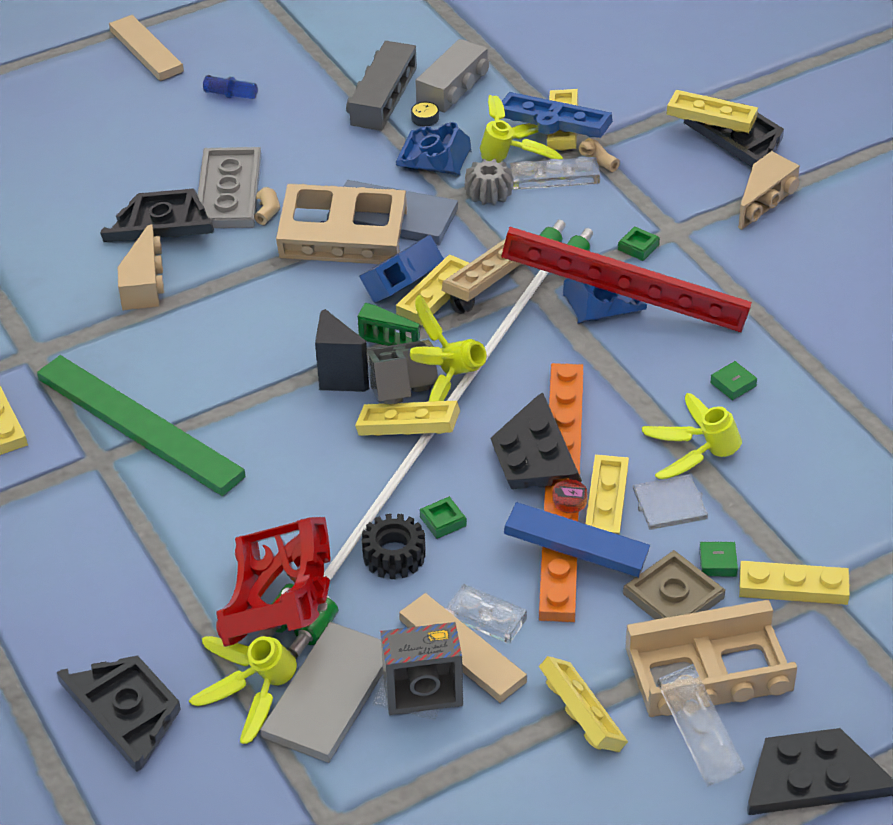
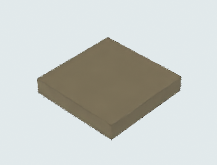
M675 550L642 572L639 578L635 577L623 587V594L655 620L707 611L725 598L726 591Z

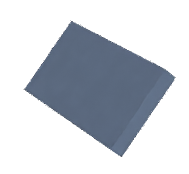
M347 180L343 186L395 189L353 180ZM406 191L407 214L403 216L400 237L420 241L431 235L435 244L440 245L458 210V200ZM355 211L353 223L356 225L385 226L389 222L390 213Z

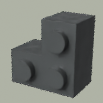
M430 340L367 349L370 387L379 402L384 401V404L401 403L404 401L403 398L411 397V391H426L431 388L430 385L435 384L438 378L436 365L417 363L410 358L411 348L434 347Z

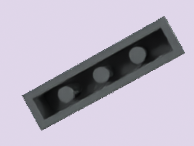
M385 40L380 50L375 52L372 64L366 67L365 76L362 81H358L355 93L347 100L346 112L350 114L351 126L383 130L417 69L416 45Z

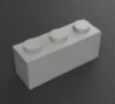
M462 39L457 40L415 80L416 103L432 102L439 107V111L445 113L487 73L489 69L487 48Z

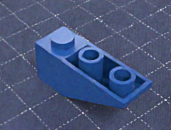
M428 235L361 274L359 277L372 301L375 303L413 283L438 266L444 258L432 236Z

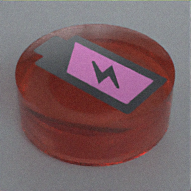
M577 480L560 481L553 488L554 506L559 511L565 513L581 511L587 504L588 492L586 486Z

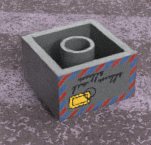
M456 622L380 631L383 681L389 715L463 706L462 652Z

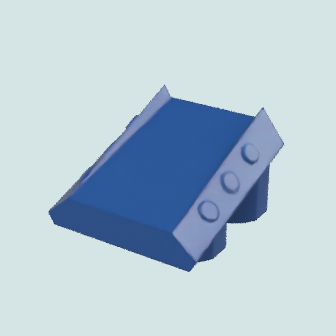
M455 122L445 123L438 129L425 126L411 130L396 160V165L461 176L460 170L467 154L472 152L470 137Z
M569 278L564 280L563 296L567 297L578 318L577 324L646 310L647 308L645 302Z

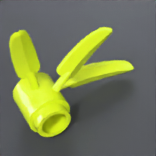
M495 95L488 96L489 115L494 118V121L489 122L484 131L480 145L482 159L486 161L496 159L497 163H500L507 157L511 145L563 163L562 156L546 145L529 139H524L522 142L512 140L514 138L522 139L538 133L537 125L526 123L512 128L507 122L500 120L505 117L501 99Z
M418 295L415 300V306L419 319L430 339L433 341L438 339L442 347L411 348L410 358L417 363L441 366L447 375L438 376L428 402L444 401L451 388L450 380L452 376L477 371L486 362V349L482 343L473 339L448 343L442 335V328L422 295Z
M686 393L685 403L700 428L692 426L641 427L642 432L646 436L655 439L689 441L692 439V435L704 434L707 442L697 450H692L676 462L657 472L655 477L658 479H668L688 471L704 459L702 453L710 449L713 455L719 457L734 454L741 447L742 438L733 415L720 406L708 409L695 395Z
M205 636L202 638V643L212 653L242 666L250 664L251 667L243 672L238 670L190 698L189 703L194 706H203L222 700L243 689L246 686L245 679L257 672L264 679L261 692L256 693L240 737V743L248 744L257 736L269 713L273 702L272 694L268 693L270 684L278 686L287 683L296 672V659L273 637L262 636L256 638L249 646L237 643L224 647L221 638Z

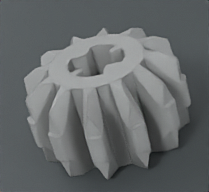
M483 159L481 163L473 162L472 167L466 169V195L471 196L473 202L481 201L482 205L487 202H491L493 205L496 204V201L505 202L506 197L512 195V169L507 167L506 162L497 163L496 159L492 161Z

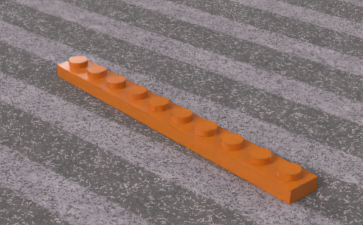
M551 363L549 407L580 475L583 364ZM569 478L552 480V486H545L544 511L578 521L579 498L558 496V494H555V488H559V486L579 488L580 483L571 484ZM542 547L539 621L575 622L577 558Z

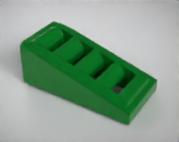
M364 303L357 316L359 336L367 342L390 346L420 341V324L376 305ZM406 332L411 333V338L406 336Z

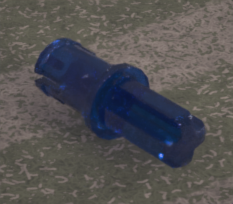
M206 75L203 81L205 93L222 94L227 98L235 96L255 99L258 93L256 83L236 80L232 76L221 78Z

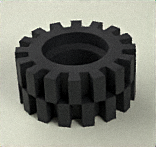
M385 514L386 520H382L380 516L374 518L375 525L369 522L366 525V530L362 532V553L365 566L369 565L371 573H375L378 570V577L384 578L386 573L390 575V579H396V574L400 573L401 577L405 578L408 577V570L413 574L417 572L418 566L422 567L426 557L425 533L422 530L421 524L419 522L414 524V518L410 516L405 521L404 514H397V519H392V514ZM393 542L406 545L397 550L382 548L385 544Z

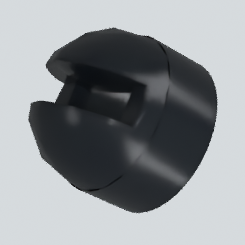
M450 295L451 307L459 314H464L465 310L469 312L473 309L475 297L467 302Z

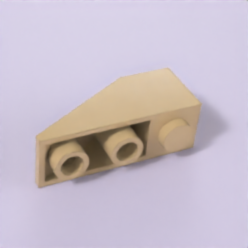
M773 151L753 164L740 206L739 229L742 230L750 223L757 221L761 215L769 209L776 207L781 200L797 190L800 182L798 179L800 166Z
M147 225L117 267L118 289L122 310L159 307V294L164 293L163 276L158 275L163 274L161 255H157L162 254L160 236L154 237L153 225Z

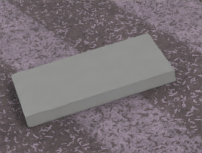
M261 147L204 148L198 198L203 204L208 218L211 219L213 228H254V215L257 205L256 194L258 192L261 165Z
M329 622L260 729L261 738L329 763L383 675L381 639Z

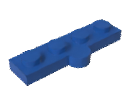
M509 92L502 100L505 111L504 118L535 124L538 131L542 134H553L558 130H562L564 132L601 138L613 122L612 112Z

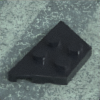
M759 113L749 133L737 132L729 128L711 126L684 119L683 122L751 167L771 151L776 152L784 134V128Z
M193 188L138 193L129 202V205L116 215L117 222L112 228L104 227L100 232L103 242L137 240L147 225H153L154 237L160 236V238L214 233L211 219L208 218L205 208L199 201L198 195Z
M543 393L537 395L490 438L511 489L527 488L533 485L538 487L552 486V480L569 478L571 484L582 482Z
M138 655L121 658L116 662L91 664L92 670L69 674L67 668L56 672L59 683L136 772L142 769L181 710L179 700Z
M841 728L765 738L748 800L747 813L748 815L893 796V778Z

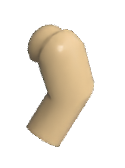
M587 138L580 143L579 151L583 156L588 157L591 161L611 172L618 169L620 160L608 154L596 139Z
M269 187L262 188L256 194V200H261L259 204L262 207L255 213L254 218L260 225H265L280 210L277 194Z

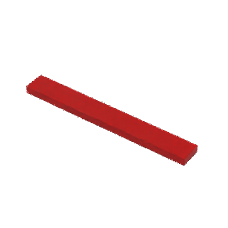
M509 227L501 254L502 258L738 332H742L752 302L514 227Z

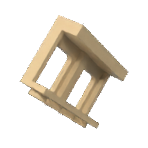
M287 184L276 237L279 258L368 264L384 262L400 252L399 241L403 216L407 214L406 190ZM296 208L330 210L329 218L324 223L295 221L294 215ZM355 211L390 213L389 222L385 226L356 225L353 223Z
M769 599L628 624L625 649L649 717L670 716L681 711L698 708L707 709L714 705L735 701L745 702L752 698L768 695L777 696L794 691L797 665L795 662L787 663L771 625L773 608ZM750 649H759L763 652L768 667L728 674L721 657L724 654ZM689 662L697 677V680L656 687L650 669L673 663Z

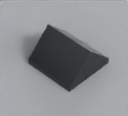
M322 310L315 339L319 390L367 391L370 388L366 341L328 310Z

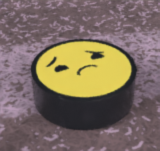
M419 102L411 108L412 122L423 127L434 125L439 120V107L432 102Z

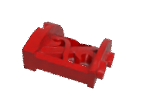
M309 517L235 538V557L238 562L236 587L229 603L216 612L218 619L216 629L219 637L222 639L223 646L227 647L237 644L249 633L287 624L288 631L312 624L320 615L317 610L318 605L326 602L330 579L327 576L324 577V563L331 562L325 517ZM299 531L297 536L285 544L281 536ZM275 538L279 552L275 556L268 546L262 545L265 549V556L263 559H260L258 542ZM292 562H294L297 568L299 569L294 570L292 567ZM284 570L295 584L291 589L281 594L273 604H267L261 597Z

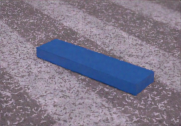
M518 502L515 503L504 528L505 535L638 578L650 548L649 544Z

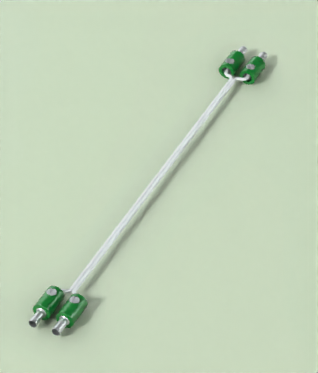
M557 220L553 227H546L539 236L562 242L561 233L566 224L563 220ZM585 228L580 236L575 235L571 237L567 244L590 251L589 240L593 236V231ZM540 270L485 346L486 360L549 272ZM481 367L477 371L466 373L447 401H458ZM423 433L324 572V577L327 576L330 580L333 578L362 537V532L366 530V525L369 522L372 523L435 433ZM288 583L284 585L282 590L279 592V594L276 596V598L271 604H273L281 596V594H284L286 591L291 589L294 584ZM327 596L325 603L318 605L317 610L320 615L312 624L294 630L296 639L288 651L295 658L300 656L307 645L316 644L329 622H332L338 614V606L329 596ZM286 624L261 630L256 638L262 636L272 637L275 632L283 633L288 626Z

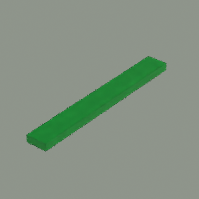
M59 355L37 371L39 381L219 495H225L246 477L245 469L62 355Z

